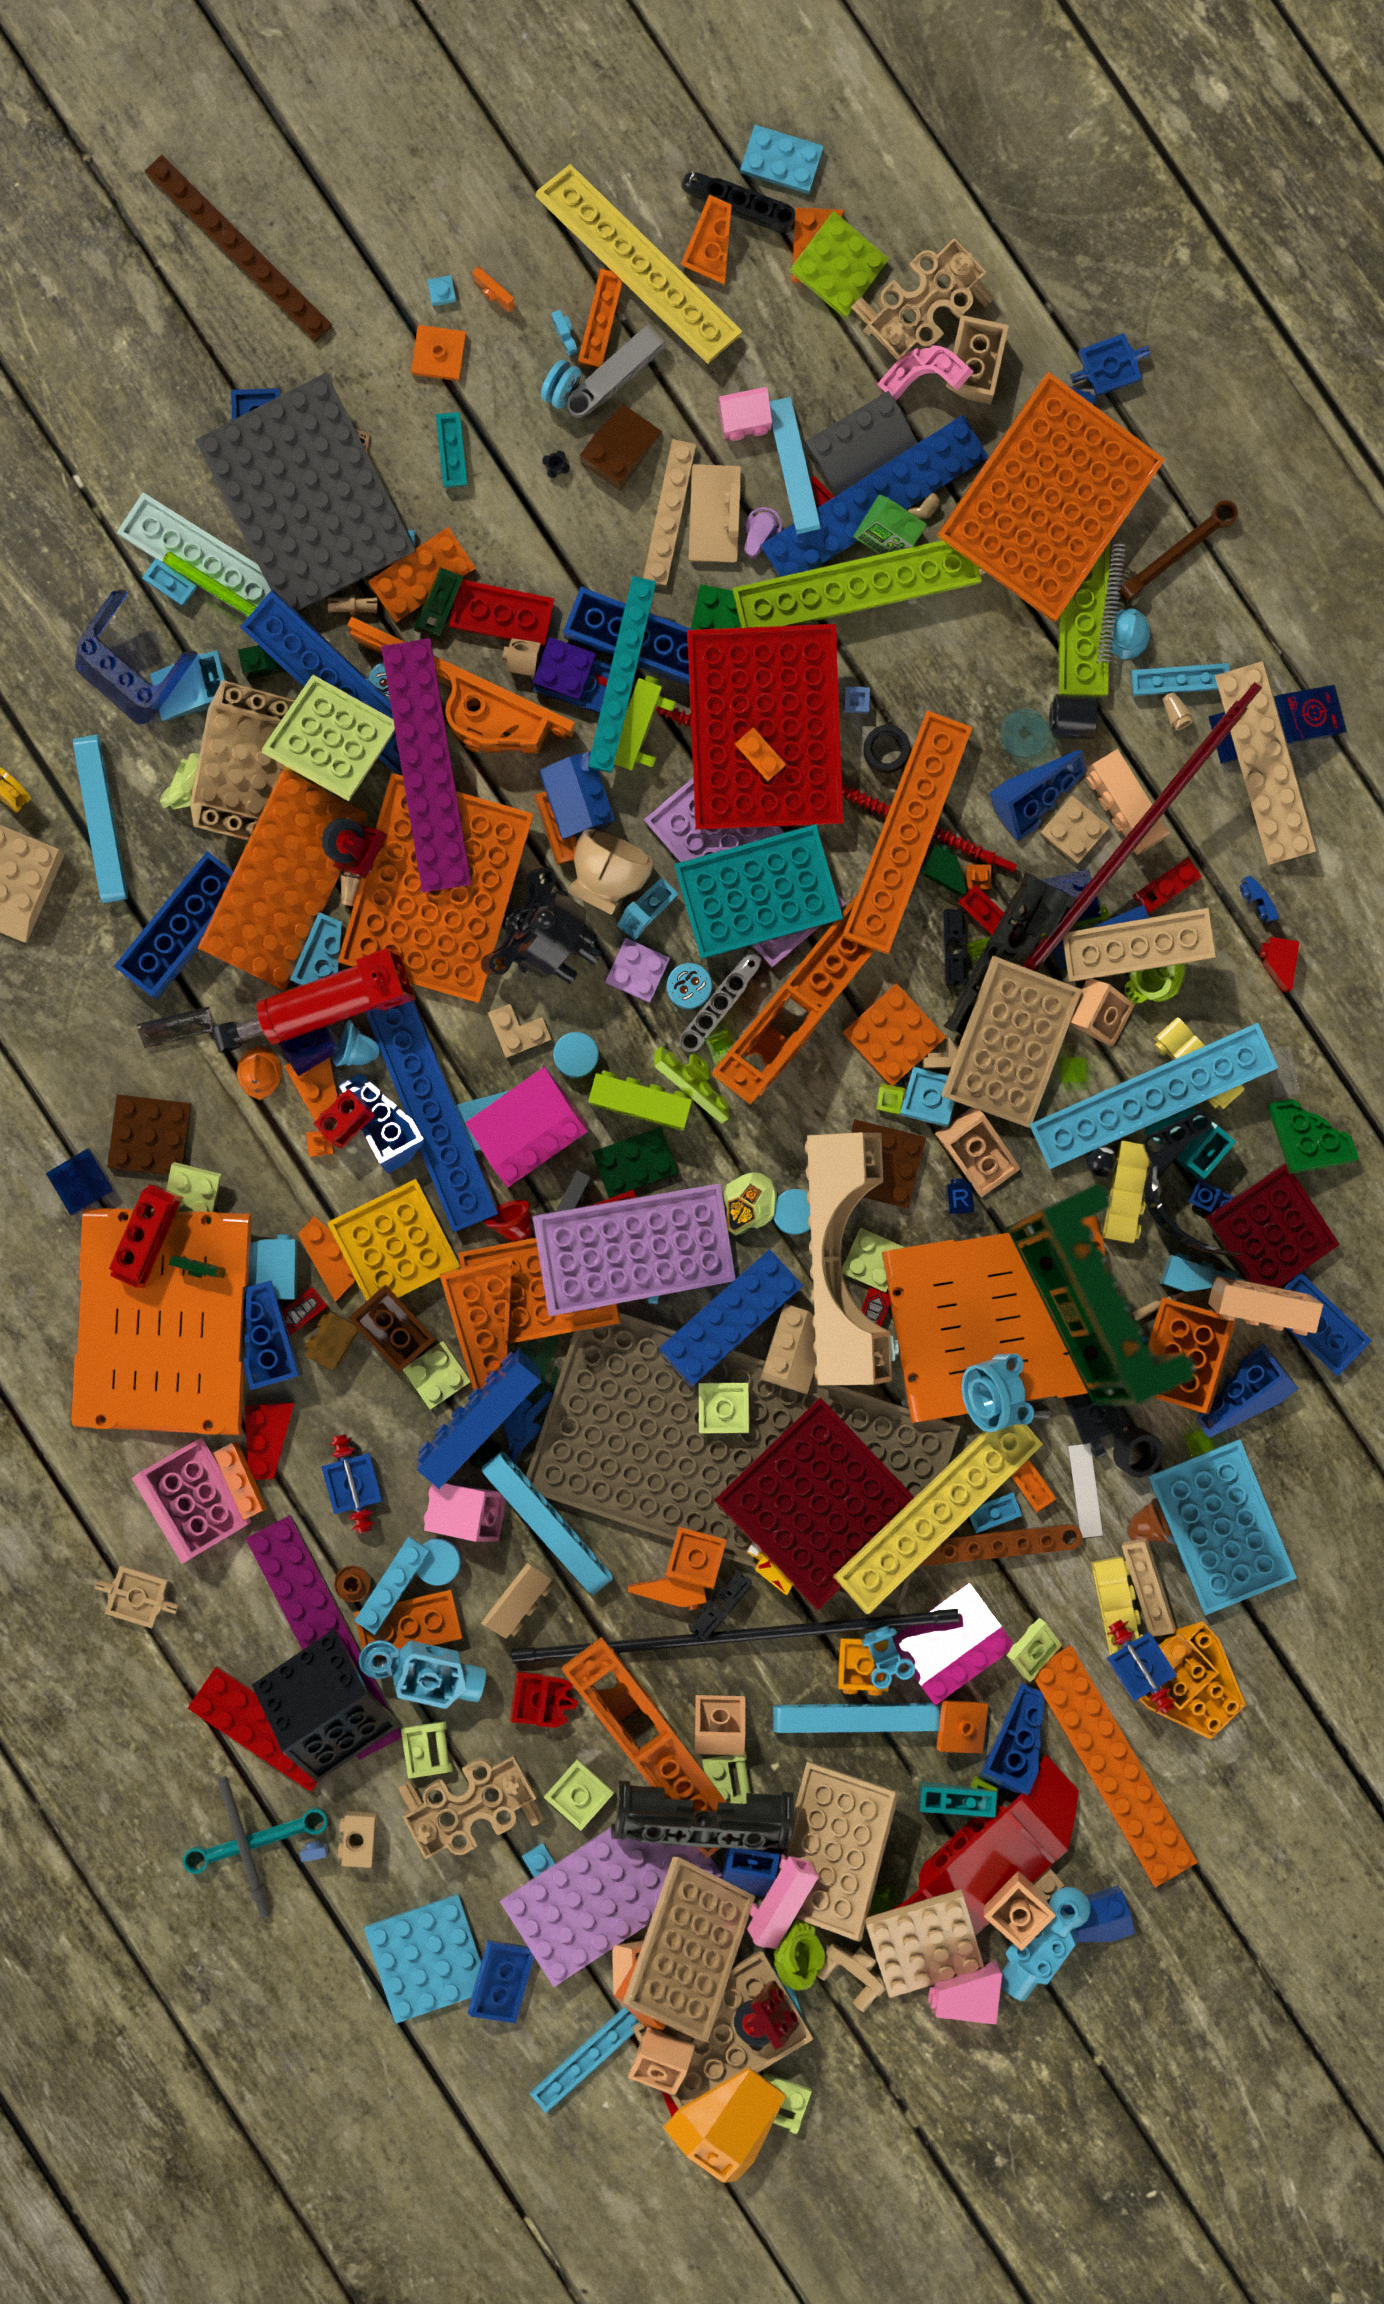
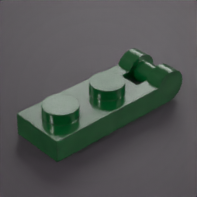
M439 567L420 616L415 623L414 631L418 633L425 632L429 634L430 638L438 639L464 578L463 576ZM429 616L436 619L434 625L427 623Z

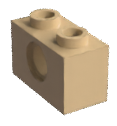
M347 1811L345 1818H341L339 1832L344 1833L343 1843H339L338 1858L342 1859L341 1866L372 1868L375 1858L377 1813ZM352 1834H360L363 1837V1843L361 1845L354 1844L351 1841Z

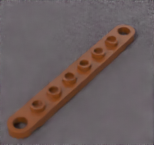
M1072 1524L948 1537L918 1567L1072 1550L1081 1544L1082 1533L1078 1527ZM1067 1530H1073L1076 1536L1074 1542L1065 1543L1063 1541V1534Z

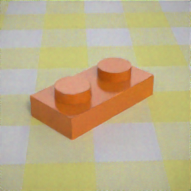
M754 728L735 743L736 747L766 781H769L786 765Z

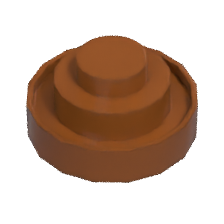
M345 1566L335 1576V1592L344 1601H360L370 1591V1575L361 1566Z

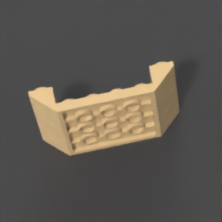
M225 680L221 682L208 707L190 807L194 827L249 841L282 769H285V765L262 753V748L295 700Z

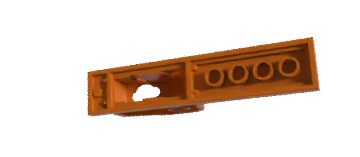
M351 617L347 624L355 643L381 655V646L404 643V641L354 617ZM434 656L438 682L452 688L445 709L447 721L454 736L465 743V748L475 753H478L480 750L484 753L523 751V754H539L550 730L553 731V736L565 741L566 738L573 739L576 733L574 721ZM473 707H480L476 712L470 711ZM507 732L511 735L506 737L503 733Z
M857 895L842 912L843 920L835 921L712 1071V1076L750 1105L759 1095L761 1096L770 1084L791 1062L812 1035L830 1006L876 951L842 938ZM792 999L808 1011L809 1014L799 1030L787 1039L771 1026L784 1010L789 1000ZM752 1054L760 1055L765 1069L762 1072L758 1071L746 1062L744 1058L752 1056Z
M602 1637L561 1667L563 1673L649 1785L665 1789V1799L693 1800V1810L717 1811L718 1802L727 1803L680 1741L663 1713L640 1682ZM612 1671L615 1674L617 1680L615 1687L603 1690L594 1687V1683L608 1672ZM639 1707L644 1714L647 1713L660 1733L640 1749L621 1722V1720ZM698 1847L706 1859L721 1848Z

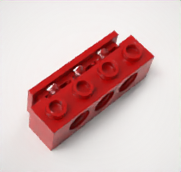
M149 1184L141 1192L109 1269L112 1270L111 1277L135 1288H145L182 1202V1196ZM152 1208H154V1215H153V1216H151V1209H152ZM142 1231H144V1238H143V1239H141V1233H142ZM132 1254H134L133 1263L131 1261Z

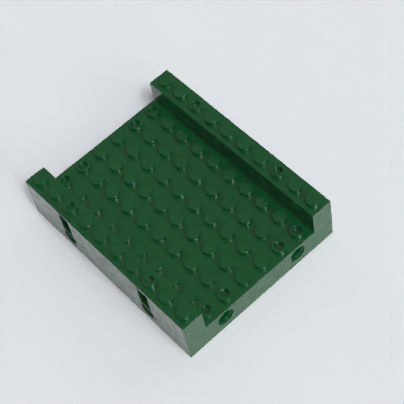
M1097 1183L1006 1227L1093 1405H1140L1195 1378L1196 1376L1193 1371L1196 1370V1367L1189 1355L1185 1356L1184 1353L1154 1356L1148 1345L1144 1346L1140 1338L1143 1335L1142 1330L1136 1321L1132 1322L1128 1314L1131 1311L1125 1297L1120 1298L1116 1290L1119 1287L1114 1274L1112 1272L1108 1273L1104 1265L1107 1263L1105 1255L1100 1248L1096 1249L1092 1241L1095 1239V1236L1090 1226L1083 1223V1220L1111 1207L1109 1201L1112 1199L1105 1186L1101 1187L1100 1183ZM1042 1257L1048 1258L1051 1262V1267L1048 1271L1040 1268L1039 1261ZM1088 1346L1092 1347L1095 1351V1357L1091 1361L1084 1357V1350Z

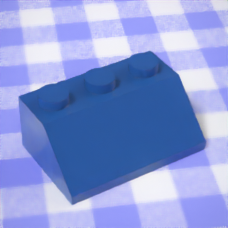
M591 751L567 757L539 770L562 840L579 836L585 829H605L615 821L599 771L588 768Z

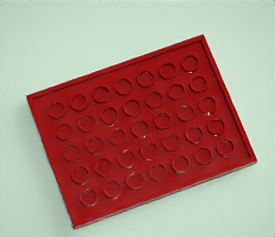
M836 624L687 630L695 830L842 824L843 804ZM752 728L761 735L786 764L769 781H766L735 745Z

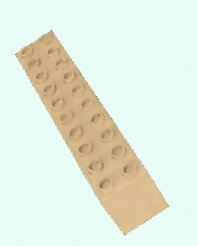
M881 1133L807 1135L805 1152L808 1155L806 1177L809 1180L807 1201L810 1205L808 1226L811 1230L812 1239L809 1244V1250L813 1262L810 1275L814 1285L811 1299L815 1308L812 1323L816 1332L814 1352L817 1355L815 1377L818 1379V1385H874L892 1381L890 1331L871 1321L860 1310L848 1291L841 1266V1243L849 1216L858 1202L870 1190L883 1183Z

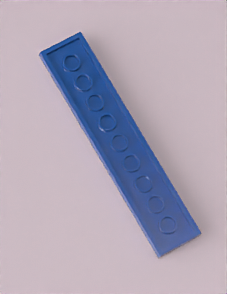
M963 414L816 508L821 529L796 534L793 523L760 544V547L778 577L813 570L858 541L853 536L878 495L891 499L907 510L986 459L988 455Z
M274 590L268 593L240 626L244 632L303 687L311 676L315 675L393 719L390 699ZM395 732L378 758L395 774L403 776Z
M415 1000L385 1011L377 1008L366 1011V1016L406 1115L413 1119L424 1139L420 1151L452 1231L457 1232L500 1214Z

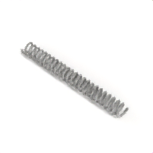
M1122 543L1114 544L1112 546V559L1110 560L1111 564L1109 565L1111 569H1109L1110 574H1108L1109 579L1107 580L1109 583L1107 584L1108 588L1106 589L1107 593L1105 594L1106 602L1104 603L1105 607L1103 608L1105 612H1103L1104 617L1102 618L1103 622L1101 623L1103 626L1101 627L1102 631L1100 632L1102 636L1099 637L1101 641H1099L1100 646H1098L1099 651H1097V653L1099 654L1097 656V664L1099 663V661H1111L1110 659L1100 658V656L1111 657L1110 654H1102L1100 652L1104 651L1110 653L1112 652V650L1102 649L1100 647H1113L1110 644H1102L1101 642H1114L1113 640L1103 639L1102 637H1114L1113 635L1103 634L1104 632L1114 633V630H1105L1103 628H1115L1114 625H1105L1104 623L1115 624L1116 621L1105 620L1104 618H1117L1113 615H1106V613L1117 614V611H1108L1106 609H1118V607L1108 606L1106 604H1119L1117 601H1108L1107 599H1119V597L1117 596H1108V594H1120L1116 591H1109V589L1120 590V587H1111L1109 585H1121L1120 582H1111L1110 580L1121 581L1122 578L1111 577L1110 575H1123L1120 572L1111 571H1123V568L1112 567L1113 565L1124 566L1123 563L1112 562L1114 560L1119 562L1125 561L1123 558L1113 557L1125 556V554L1123 553H1114V551H1126L1123 548H1115V546H1126Z

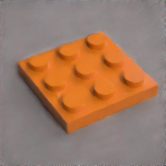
M897 983L842 1032L846 1039L891 1086H894L946 1038Z

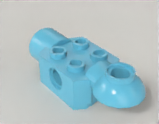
M377 1640L366 1645L359 1655L360 1668L367 1676L374 1679L393 1676L399 1699L447 1709L456 1699L478 1703L484 1689L486 1669L461 1663L459 1653L455 1650L411 1640L401 1649H398L387 1641ZM376 1655L385 1656L383 1659L380 1660L374 1659Z
M1073 1887L1058 1889L1049 1901V1905L1056 1913V1916L1022 1951L1014 1943H1011L1006 1952L1009 1962L1002 1970L1001 1988L1015 1999L1025 2001L1038 1983L1047 1985L1079 1939L1076 1928L1082 1926L1090 1915V1903L1082 1891ZM1063 1905H1071L1075 1913L1067 1914L1063 1910Z

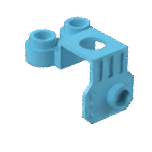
M889 1626L865 1634V1638L862 1640L864 1646H869L877 1666L871 1673V1681L879 1689L887 1688L892 1681L891 1675L895 1673L903 1680L910 1679L915 1673V1666L908 1658H900L892 1636L897 1632L895 1628L889 1629ZM887 1639L888 1648L885 1651L880 1652L874 1648V1643ZM901 1664H908V1669L900 1671L899 1667ZM878 1673L885 1674V1678L881 1681L877 1680L876 1676Z

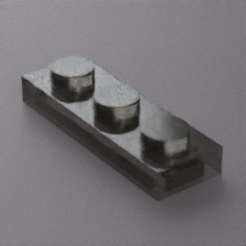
M205 1007L137 1024V1030L144 1048H149L211 1033V1029L216 1024L210 1007Z

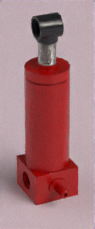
M390 948L377 951L356 959L357 966L258 1001L256 1005L258 1017L241 1022L240 1024L238 1022L223 1023L211 1029L218 1052L226 1053L242 1047V1043H245V1040L265 1034L269 1042L275 1045L375 1008L385 1011L415 1000L401 953Z

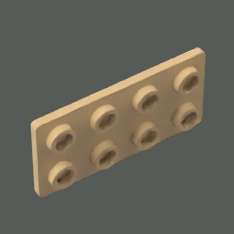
M692 465L689 561L737 562L740 466Z

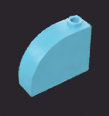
M277 1235V1239L252 1242L250 1246L248 1287L272 1280L278 1299H297L298 1240L292 1239V1235ZM244 1287V1299H246L247 1287Z

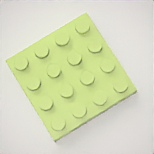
M312 675L263 746L262 753L349 801L395 733L394 720L317 676Z

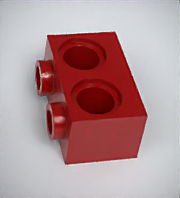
M347 1089L337 1097L336 1101L327 1110H324L319 1115V1118L313 1124L332 1145L342 1149L376 1114L358 1094Z

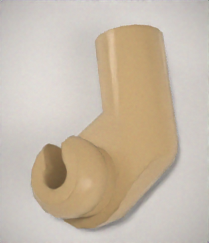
M931 493L920 507H910L907 511L919 519L930 518L938 509L940 499L936 493Z

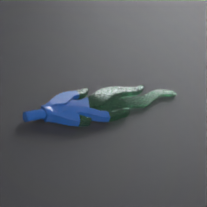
M559 1335L545 1337L544 1344L535 1358L533 1351L538 1338L528 1340L522 1350L526 1356L541 1368V1382L520 1403L516 1412L513 1411L503 1421L509 1442L508 1449H510L508 1457L516 1465L520 1452L541 1432L547 1414L543 1415L536 1423L533 1422L535 1417L551 1401L557 1385L558 1367L555 1366L553 1368L548 1387H546V1372L550 1359L559 1344Z

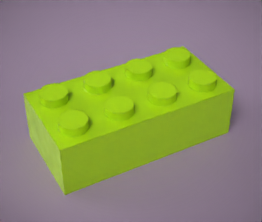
M602 1071V1074L596 1073L588 1100L590 1106L677 1130H685L692 1104V1099H688L686 1093L674 1090L673 1094L664 1092V1087L650 1084L648 1088L641 1086V1081L626 1077L625 1081L617 1079V1074L608 1071Z

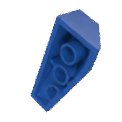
M272 1280L247 1287L244 1369L250 1390L303 1375Z

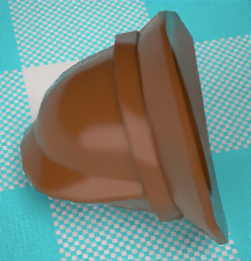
M1153 1498L1150 1504L1145 1505L1143 1509L1139 1510L1127 1527V1533L1132 1540L1147 1538L1148 1542L1158 1541L1159 1543L1166 1542L1174 1545L1175 1540L1166 1523L1157 1498Z

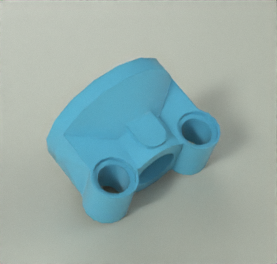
M997 1354L989 1361L968 1367L963 1374L961 1387L966 1410L973 1422L983 1431L991 1433L1016 1424L1026 1425L1031 1423L1034 1418L1033 1407L1024 1401L1025 1388L1019 1377L1024 1365L1022 1358L1018 1354Z

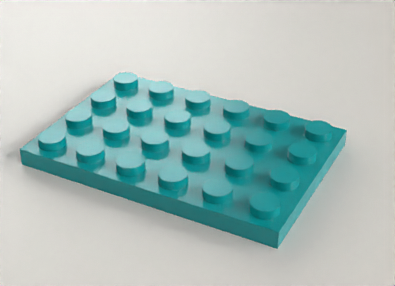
M816 824L674 864L701 960L843 920Z

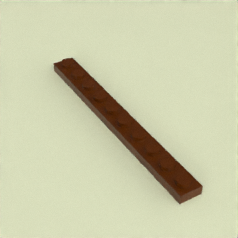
M162 154L145 170L146 175L314 343L332 327L331 322Z

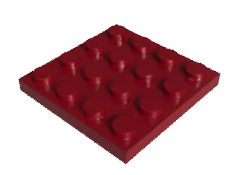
M1282 1163L1204 1218L1225 1251L1241 1252L1239 1256H1228L1245 1281L1276 1288L1281 1287L1340 1245L1293 1173L1289 1174L1286 1163Z

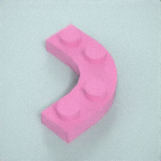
M931 346V348L921 350L917 348L902 356L877 385L884 392L889 390L894 400L897 401L909 385L921 375L936 373L958 390L974 371L952 351L944 347Z

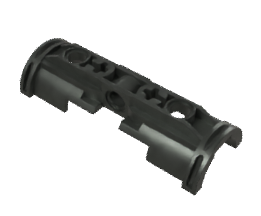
M1024 871V877L1020 879L1022 883L1018 891L1013 895L997 928L987 942L978 960V964L957 1001L952 1016L947 1017L948 1021L943 1026L963 1035L975 1003L970 1005V1002L975 993L979 994L980 989L976 987L977 985L982 986L992 956L1014 964L1020 954L1029 958L1042 933L1052 937L1066 908L1073 906L1076 900L1075 897ZM1023 905L1024 911L1022 915L1016 917L1020 907Z
M619 1781L616 1823L611 1824V1838L620 1840L627 1838L635 1839L639 1842L678 1844L694 1847L756 1850L774 1848L775 1850H788L793 1830V1792H782L781 1795L746 1793V1804L718 1802L717 1811L693 1810V1800L665 1799V1789L663 1787L630 1785V1781Z

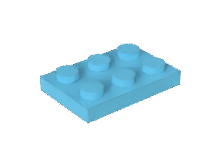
M754 125L740 174L809 195L824 146Z

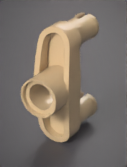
M832 1943L827 1949L824 1965L819 1969L817 1976L825 1981L837 1965H842L866 1985L853 2001V2004L860 2011L865 2012L877 1996H881L886 1990L884 1981L873 1969V1966L878 1962L875 1953L864 1945H861L856 1953L835 1943Z

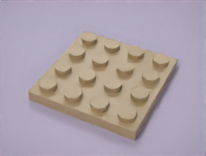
M962 1890L865 1919L889 1998L984 1968Z

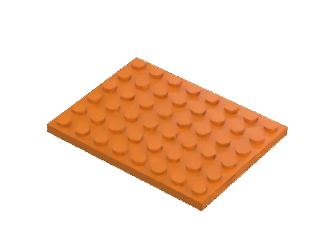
M1048 371L936 536L1044 616L1055 622L1165 459Z
M391 773L376 829L386 833L387 837L384 841V847L378 853L373 863V869L366 879L361 878L338 962L354 967L357 966L356 959L390 948L401 953L411 984L480 1003L488 977L481 968V960L485 955L496 949L534 814L456 791L472 885L423 893L403 776Z

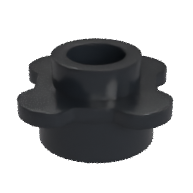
M563 451L551 453L542 459V463L547 467L549 478L553 479L558 474H567L570 471V466L565 461V453Z

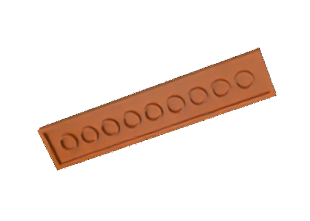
M926 711L842 938L888 955L973 727L931 711Z
M1070 1644L1059 1650L1035 1676L1034 1681L1153 1886L1157 1887L1198 1862L1073 1646Z

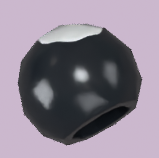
M1099 1147L1092 1150L1086 1160L1090 1173L1099 1177L1112 1175L1118 1164L1116 1154L1107 1147Z

